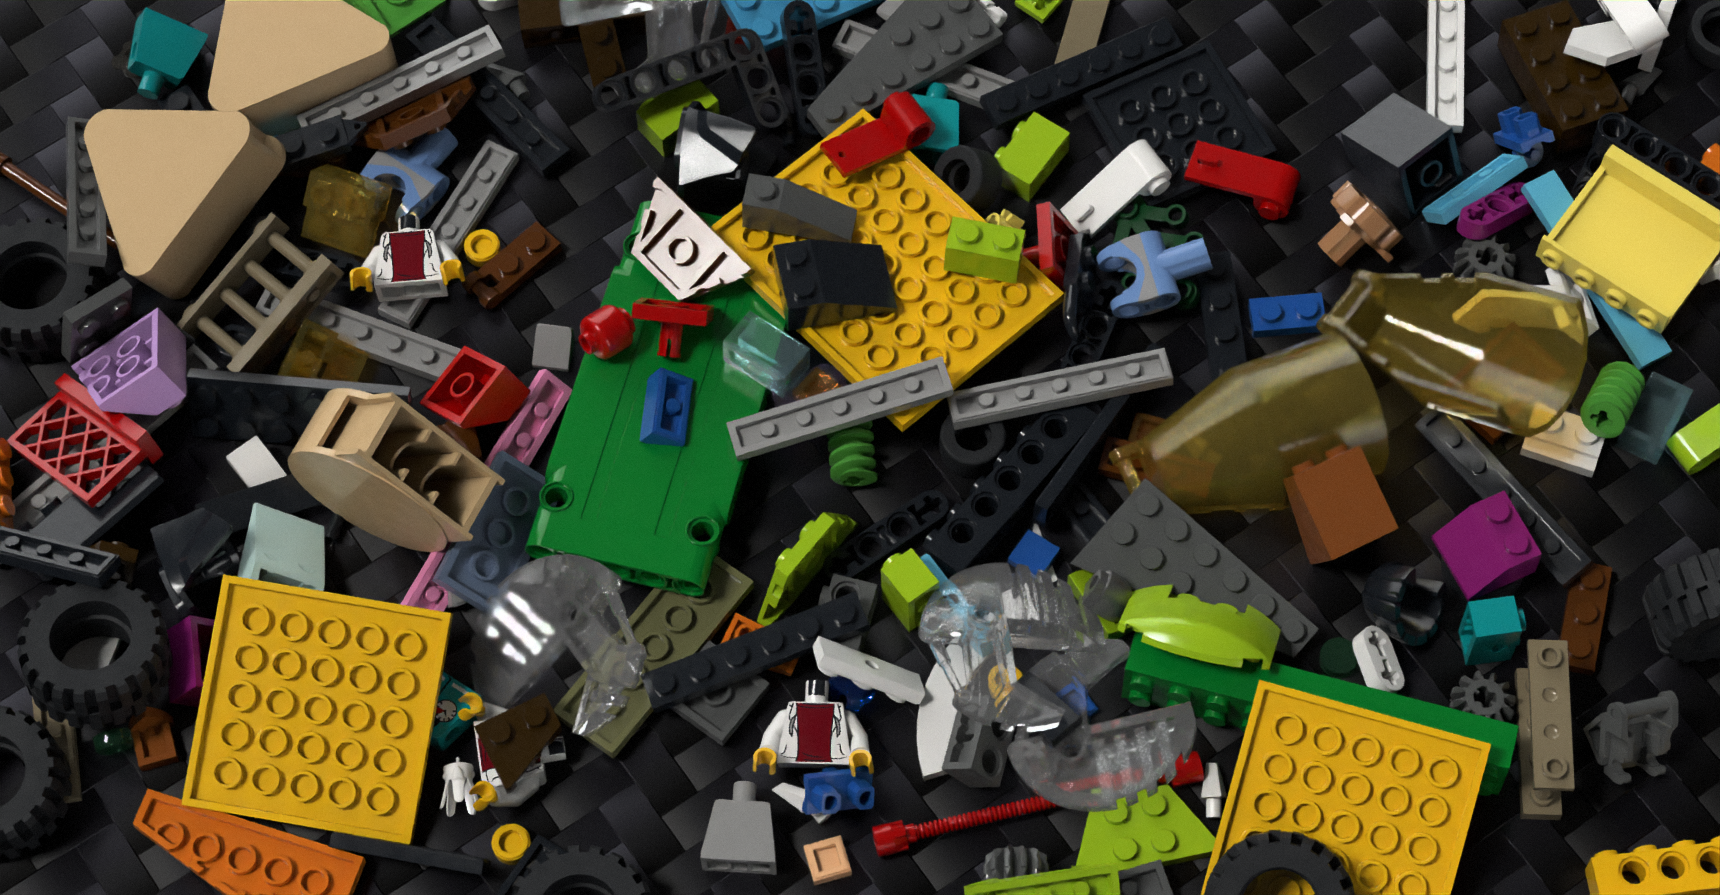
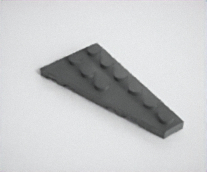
M905 0L807 109V117L822 137L825 138L863 108L871 116H874L882 111L883 103L890 94L904 91L912 94L1002 42L1003 33L976 0Z
M1146 478L1070 563L1093 574L1098 570L1104 572L1112 570L1124 578L1133 591L1158 585H1173L1171 592L1173 595L1191 594L1198 597L1201 602L1213 605L1217 603L1232 605L1239 612L1245 613L1249 604L1267 616L1281 629L1275 651L1292 658L1298 654L1319 630L1317 626Z

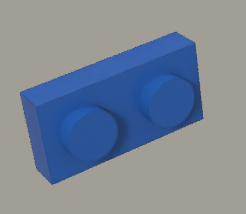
M1322 292L1249 299L1248 310L1253 338L1326 332L1327 322Z

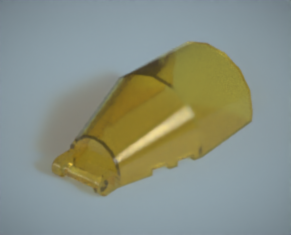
M1359 269L1351 277V285L1328 314H1323L1316 323V327L1321 333L1346 342L1420 405L1528 438L1547 431L1562 416L1578 389L1587 360L1589 331L1580 298L1487 272L1475 273L1474 278H1455L1453 273H1442L1441 278H1422L1420 273L1376 274Z
M1331 331L1228 369L1141 440L1111 451L1109 457L1112 464L1118 466L1130 495L1141 484L1132 460L1139 458L1149 481L1185 513L1192 514L1211 513L1212 510L1245 512L1247 509L1269 508V511L1286 509L1291 507L1283 479L1294 475L1291 470L1292 467L1309 459H1312L1314 464H1317L1327 459L1324 452L1346 443L1348 449L1358 445L1361 446L1373 474L1377 475L1382 473L1386 467L1389 447L1387 428L1381 404L1371 378L1358 354L1345 338Z

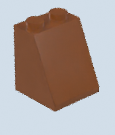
M1346 443L1340 444L1324 452L1327 459L1317 464H1314L1312 459L1304 461L1291 468L1294 475L1283 479L1311 565L1332 561L1399 529L1360 445L1348 449Z

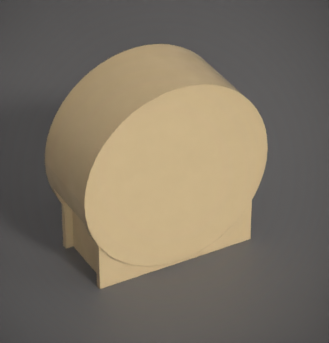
M348 388L330 390L325 395L288 457L289 469L296 480L315 499L331 511L374 536L393 544L422 552L441 551L448 542L471 541L474 536L468 531L494 486L503 485L506 481L393 392L371 394Z

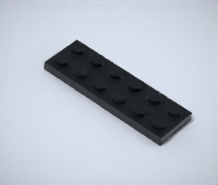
M190 368L186 377L192 435L198 437L249 441L257 435L261 442L296 445L325 395L330 390L337 388L355 389L371 394L393 392L412 407L411 387L196 368Z

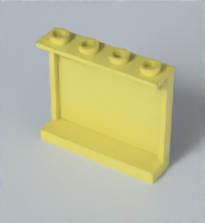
M1612 144L1604 154L1600 167L1548 236L1544 234L1541 238L1536 256L1547 267L1560 270L1571 277L1579 287L1590 289L1603 297L1605 302L1611 307L1622 309L1630 314L1641 326L1647 329H1654L1662 334L1720 254V210Z

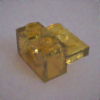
M325 164L311 170L303 205L307 206L301 236L367 258L374 248L379 222L385 220L393 186L330 164Z
M304 318L296 331L277 375L319 379L317 377L325 362L328 364L321 379L357 382L369 353L337 339L339 333Z

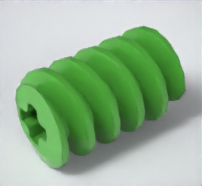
M1615 361L1608 363L1601 369L1581 407L1582 422L1594 435L1602 438H1614L1624 430L1642 394V390L1645 388L1644 377L1634 365L1628 362Z
M872 420L827 434L829 439L828 451L831 453L829 455V465L831 466L830 478L835 483L849 487H860L877 481V473L870 471L876 467V460L870 457L875 453V446L869 444L874 440L873 432L868 430L872 427Z

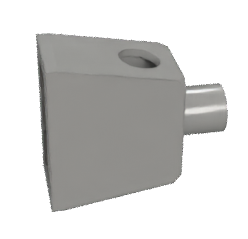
M737 781L734 783L732 800H715L701 850L700 859L703 871L777 875L771 807L768 802L756 801L757 785L755 783Z

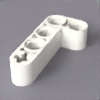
M1597 0L1607 17L1611 16L1637 55L1670 36L1662 20L1648 0Z

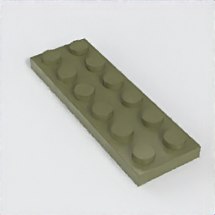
M716 556L703 595L694 597L653 588L553 709L558 720L614 759L653 712L641 674L700 652L754 588V581Z

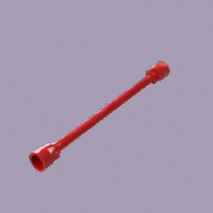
M1192 751L1167 757V764L1158 765V768H1155V770L1141 771V774L1137 772L1136 775L1133 773L1131 776L1128 774L1126 777L1112 778V781L1108 779L1107 782L1106 780H1103L1102 783L1099 781L1097 784L1094 782L1093 784H1088V786L1083 785V787L1078 786V788L1065 789L1064 792L1060 790L1059 793L1056 791L1054 794L1049 793V795L1035 796V799L1033 797L1030 800L1026 798L1025 801L1022 799L1020 802L1006 803V805L1001 804V807L999 805L996 808L992 806L991 809L988 807L986 810L968 812L967 815L966 813H963L962 816L958 814L957 817L954 815L952 818L938 819V822L934 820L933 823L929 821L928 824L924 822L923 825L920 823L917 826L913 823L903 825V821L899 820L872 826L878 857L909 850L908 844L917 842L920 837L924 839L925 836L928 838L930 835L935 836V834L949 833V830L953 832L954 829L958 831L959 828L962 830L964 827L969 828V826L983 825V822L985 824L988 821L992 823L993 820L996 822L998 819L1012 818V815L1014 817H1017V814L1021 816L1022 813L1026 815L1027 812L1030 814L1032 811L1046 810V808L1051 809V806L1052 808H1055L1056 805L1060 807L1061 804L1064 806L1066 803L1068 805L1070 802H1080V799L1081 801H1084L1085 798L1086 800L1094 799V797L1098 798L1099 795L1102 797L1104 794L1109 795V793L1123 792V789L1127 791L1128 788L1132 790L1133 787L1136 789L1138 786L1143 787V785H1152V783L1157 784V781L1162 784L1171 782L1173 788L1204 781L1202 763L1198 752Z

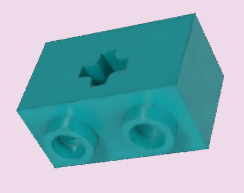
M1514 596L1468 602L1458 629L1466 666L1511 660L1516 646L1520 645V635L1522 631L1526 630L1524 611L1522 608L1517 609Z

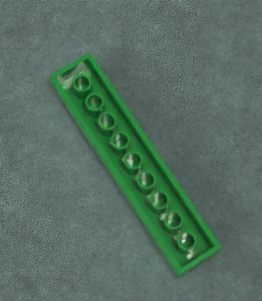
M1135 631L1125 667L1121 697L1127 698L1130 703L1136 706L1148 707L1154 705L1165 708L1168 713L1175 716L1185 717L1192 715L1203 718V721L1210 725L1221 727L1227 724L1238 727L1245 733L1260 679L1490 743L1491 748L1478 795H1499L1510 769L1519 729L1518 725L1274 662L1271 663L1269 670L1261 669L1263 664L1261 659L1256 663L1243 659L1242 668L1200 661L1141 642L1143 633Z

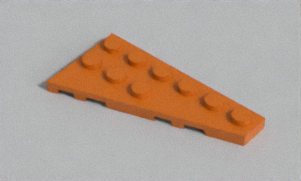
M147 789L133 821L134 827L223 895H353L366 864L365 858L224 812L181 805L182 799L151 789Z

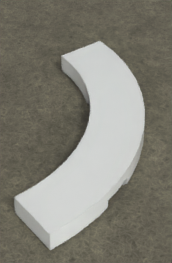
M1023 597L1007 602L978 618L992 637L993 654L981 661L960 633L944 650L934 665L925 684V696L919 705L917 717V750L924 781L948 774L942 770L959 701L960 698L964 697L978 670L991 657L993 658L1007 647L1035 635V630Z

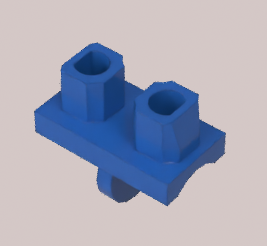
M1517 106L1499 112L1497 115L1501 130L1493 133L1495 144L1512 149V155L1523 156L1528 168L1539 164L1544 154L1541 142L1550 143L1555 141L1553 131L1541 127L1538 115L1535 112L1523 113L1522 108Z
M867 766L856 768V777L851 775L850 769L836 770L835 767H825L822 772L804 774L805 798L802 804V811L806 815L817 813L826 815L834 814L840 810L872 809L875 789L872 786L873 774H869Z

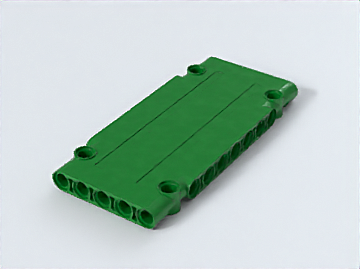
M651 201L640 203L631 233L623 243L624 254L620 266L615 265L600 308L604 305H614L617 308L625 309L632 316L633 303L641 297L679 301L631 253L635 238L641 231V220L645 208L649 209ZM696 211L710 226L722 218L721 216ZM743 279L688 301V303L714 305L713 321L707 326L683 325L680 358L670 357L671 339L668 355L666 357L657 355L661 328L660 322L632 318L636 328L633 333V342L628 348L607 360L599 359L593 354L589 355L585 352L548 461L545 475L546 485L540 491V505L525 547V551L529 556L540 561L695 597L704 594L714 559L720 551V539L724 526L728 527L750 459L737 460L726 423L765 410L788 334L786 320ZM660 367L693 379L684 446L647 444L639 440L647 380ZM554 502H563V503H565V504H564L563 506H561V507H551V506H549L550 504H552V503H554ZM702 535L711 538L705 542L695 540V538Z

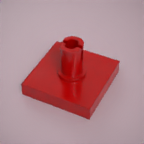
M1049 201L1036 205L1038 245L1024 248L1022 255L1036 268L1040 267L1044 275L1065 293L1063 281L1069 237L1079 232Z
M641 297L633 303L631 318L660 322L661 328L657 355L663 357L668 355L671 339L670 357L680 358L683 325L707 326L713 321L714 305Z

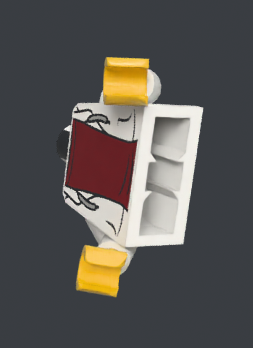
M405 215L398 219V231L382 234L380 245L372 249L362 266L350 271L351 291H355L357 287L365 286L367 292H372V283L374 281L379 302L448 296V281L459 278L462 282L465 281V276L459 258L446 242L436 240L433 230L420 229V219L417 216Z
M825 680L806 681L805 702H788L787 709H783L776 714L763 734L759 749L753 755V771L756 772L757 766L760 764L770 765L769 775H774L776 772V757L779 768L835 767L836 769H850L853 777H856L855 770L859 766H867L869 774L874 773V767L866 731L855 713L845 710L843 703L828 702L829 681Z
M468 692L458 699L459 702L467 703L471 710L467 708L461 709L458 712V717L463 721H467L476 716L479 721H473L474 726L509 710L483 702L481 697L474 692ZM475 731L482 781L477 782L469 791V794H478L482 798H479L473 804L474 809L482 811L489 803L494 807H518L539 790L541 785L547 782L544 763L566 759L563 736L557 737L551 745L543 749L540 759L532 768L529 766L516 782L517 787L514 791L507 794Z

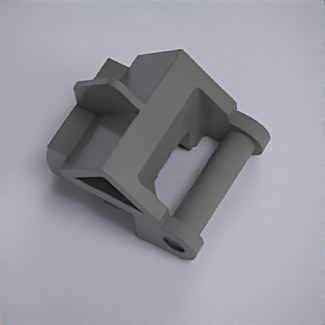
M1663 691L1658 694V697L1623 704L1622 702L1610 703L1607 707V712L1601 713L1583 728L1598 764L1604 765V773L1613 782L1619 785L1631 782V775L1623 769L1640 766L1649 775L1654 777L1666 773L1665 766L1657 762L1656 756L1667 754L1671 746V734L1678 727L1679 704L1677 696L1673 691Z

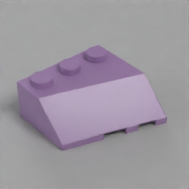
M157 307L71 367L79 375V379L88 388L87 391L102 411L157 416L166 409L177 407L186 397V336Z

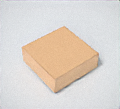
M841 835L803 846L814 886L852 875Z

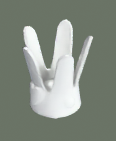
M456 757L455 763H450L443 767L444 774L442 777L445 780V787L440 809L443 808L447 796L446 813L448 817H452L455 814L456 802H462L464 798L468 812L471 815L476 814L473 804L478 800L477 794H469V791L474 786V767L470 763L460 762L459 757Z

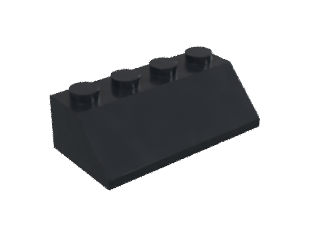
M130 453L114 455L113 464L121 463ZM104 458L97 459V462L100 464L99 467H103ZM142 461L93 508L69 492L61 500L58 496L53 497L39 510L43 514L33 524L26 521L16 530L89 547L160 486L164 480L148 464ZM101 478L87 481L85 491L89 493L100 483ZM30 571L37 580L50 581L54 578V576Z

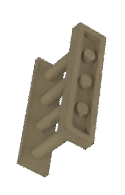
M272 212L266 219L256 225L252 236L199 299L186 308L182 319L177 323V326L195 339L204 332L232 356V361L227 365V368L232 372L261 374L345 274L323 254L317 260L312 261L284 238V234L290 228ZM273 248L304 272L301 279L291 289L287 288L260 265ZM249 276L280 300V304L269 317L263 316L236 293ZM226 304L256 328V332L245 345L238 343L212 321Z
M1528 639V668H1516L1514 674L1516 722L1519 726L1517 746L1520 818L1560 820L1562 816L1561 791H1574L1575 789L1568 641Z

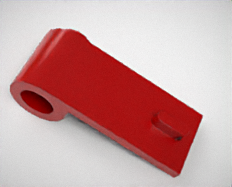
M894 92L890 94L883 103L884 107L880 118L820 144V149L844 178L924 143L933 134L936 124L909 92Z
M1197 140L1184 175V180L1252 197L1254 207L1258 210V213L1268 220H1277L1287 216L1301 179L1299 171L1291 165Z

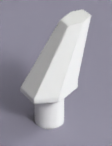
M1215 762L1206 763L1201 798L1206 799V818H1222V799L1227 798L1219 764Z
M782 782L772 789L776 794L799 809L801 813H804L802 811V804L805 798V788ZM822 813L811 814L819 824L831 816V814L823 815Z

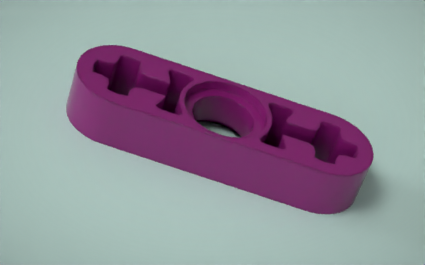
M1511 182L1462 208L1456 226L1457 231L1466 238L1481 240L1531 214L1533 208L1521 192V188L1526 183Z

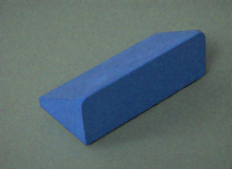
M662 367L649 376L640 442L670 446L685 445L693 379Z

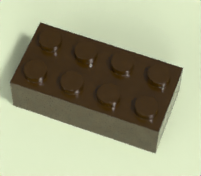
M1568 0L1502 20L1497 44L1533 112L1537 113L1541 127L1553 131L1555 141L1550 143L1557 155L1592 144L1597 123L1604 114L1617 112L1627 117L1629 111L1606 67L1563 53L1572 29L1582 27ZM1605 133L1607 136H1610V137H1614V136H1615V135L1610 134V133Z

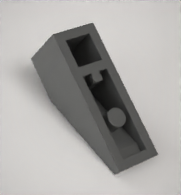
M749 173L742 203V227L818 240L851 243L857 217L856 209L786 179Z

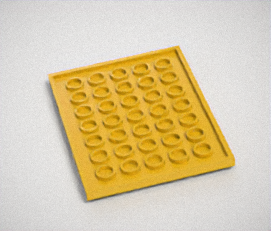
M863 108L776 175L775 178L786 179L857 210L851 243L882 245L897 305V312L802 328L796 331L852 384L942 356L954 391L1063 302L1064 292L1023 255L1016 284L944 270L945 248L952 217L988 222L909 150L844 178L820 149V144L876 120ZM740 203L711 227L756 271L753 275L743 280L785 319L773 269V245L812 238L742 227V203ZM944 398L890 414L886 417L904 432Z

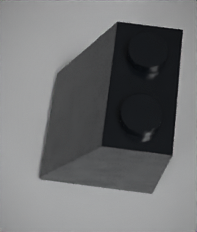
M1395 93L1391 94L1341 132L1347 159L1410 220L1419 215L1425 207L1464 180L1452 127Z

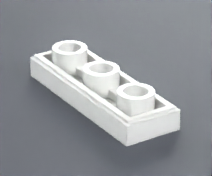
M821 636L817 637L812 646L817 667L827 676L837 677L840 675L851 679L856 686L864 690H871L872 688L880 690L898 703L908 701L920 704L925 696L920 676L917 673Z

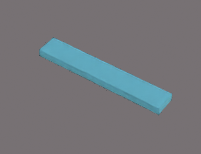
M1554 170L1524 184L1521 188V192L1548 233L1551 232L1574 201ZM1585 289L1639 371L1667 357L1672 352L1662 334L1654 329H1647L1641 326L1630 314L1622 309L1611 307L1605 302L1603 297L1590 289Z

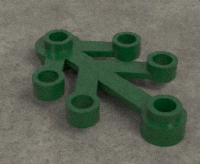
M1138 195L1113 218L1118 224L1113 244L1126 237H1130L1132 230L1136 234L1151 231L1145 221L1168 223L1174 229H1181L1187 225L1189 214L1180 204H1173L1168 208L1147 206L1145 200ZM1134 205V209L1131 213H1123V211L1128 206ZM1175 213H1182V217L1179 220H1171ZM1195 231L1188 233L1186 236L1160 232L1166 249L1203 237L1201 233ZM1203 237L1204 242H1205V245H1206V248H1207V242H1206L1205 238ZM1130 272L1123 277L1121 284L1125 290L1128 289L1129 283L1136 279V275ZM1177 280L1178 289L1186 287L1188 291L1174 306L1181 311L1192 310L1200 301V292L1191 280Z

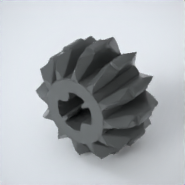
M1494 235L1491 240L1481 239L1474 241L1466 238L1463 241L1462 248H1458L1455 252L1454 275L1460 276L1458 281L1460 287L1471 285L1472 295L1483 287H1506L1507 282H1510L1514 277L1515 270L1513 267L1516 263V257L1514 254L1509 253V242L1500 245L1497 243V235Z
M1478 670L1475 672L1473 680L1464 675L1459 681L1460 687L1455 686L1452 688L1450 696L1453 701L1450 702L1449 708L1505 722L1511 721L1515 712L1511 707L1514 706L1516 698L1515 695L1506 694L1510 688L1509 682H1503L1499 685L1496 683V672L1492 673L1489 679H1484L1482 672Z
M1008 845L1004 849L996 848L993 852L986 855L983 865L984 880L1049 872L1047 855L1039 852L1036 848H1024L1023 845L1019 847Z

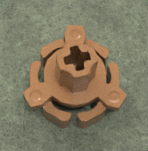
M1346 181L1332 195L1334 198L1330 201L1337 209L1336 211L1342 220L1318 242L1319 247L1340 267L1365 243L1374 248L1389 263L1394 258L1389 251L1403 238V235L1369 197L1364 195L1350 181Z

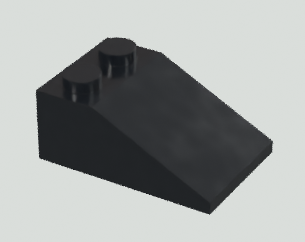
M815 239L773 245V269L788 331L897 312V305L882 245Z

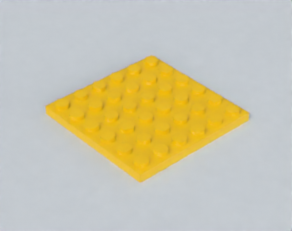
M223 574L181 805L413 844L453 613Z
M1259 679L1201 895L1205 893L1207 881L1213 868L1228 849L1248 836L1269 832V830L1295 831L1323 843L1326 848L1333 854L1335 853L1341 860L1347 873H1349L1355 895H1451L1491 744ZM1271 870L1257 876L1248 885L1244 895H1315V892L1310 884L1300 875L1287 870Z

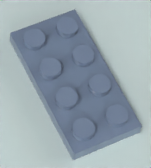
M503 450L496 454L489 468L506 481L503 485L494 486L468 531L474 536L471 541L451 542L432 580L494 619L501 617L513 593V585L518 572L528 563L531 557L526 553L525 547L540 505V491L546 485L543 475ZM554 502L549 506L555 507L557 502Z

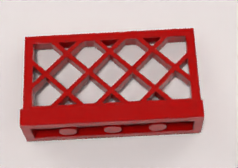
M66 373L54 382L60 391L6 440L11 449L91 508L102 500L144 459L154 464L164 455L148 431L122 413L102 411L87 391L88 389ZM65 406V417L52 420V416ZM87 423L85 432L72 434L73 426ZM63 428L61 437L48 440L49 431ZM39 434L38 442L22 445L30 436ZM107 438L105 447L92 449L94 440ZM83 443L82 452L68 455L71 445ZM59 448L58 457L44 460L46 451ZM130 453L121 463L113 464L114 455ZM104 458L103 467L89 470L91 460ZM80 463L78 472L65 475L66 466ZM101 478L100 483L89 493L85 491L87 481Z

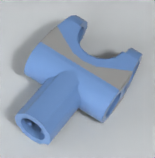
M444 128L442 131L432 135L425 133L409 151L405 148L395 150L393 147L386 151L378 150L359 175L355 184V195L362 200H368L374 195L377 196L382 191L397 189L404 192L405 195L402 198V204L396 212L395 221L398 223V219L405 215H414L421 220L441 200L449 187L450 179L436 169L458 146L457 139L448 129Z
M1145 231L1126 237L1107 246L1097 255V263L1101 271L1113 272L1118 270V272L1126 271L1136 275V279L1130 288L1124 290L1123 294L1118 295L1110 302L1113 315L1125 319L1150 315L1173 307L1181 300L1177 280L1213 269L1203 237L1166 249L1162 234L1158 231Z

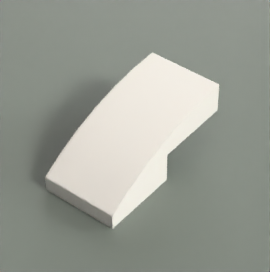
M257 435L226 456L230 466L248 488L287 476Z

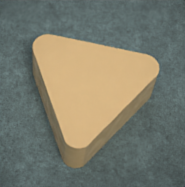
M225 0L208 90V99L215 111L240 112L249 118L252 125L264 134L270 136L281 135L301 128L296 118L297 115L398 68V63L387 27L343 0Z
M106 109L96 113L88 121L84 131V141L124 270L170 299H180L190 293L282 170L286 161L284 145L275 137L261 132L252 125L249 118L237 111Z

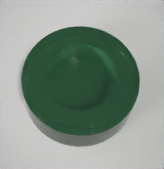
M1332 638L1322 646L1319 663L1327 675L1334 678H1344L1352 674L1356 669L1358 661L1353 651L1352 642L1348 639Z
M129 728L106 730L92 738L95 752L99 755L120 753L131 748L134 744Z

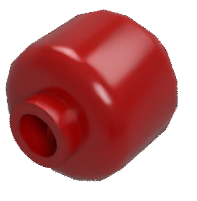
M604 305L581 320V334L578 337L579 343L587 354H593L599 359L607 360L632 344L633 333L636 329L635 323L625 309L617 308L614 305Z

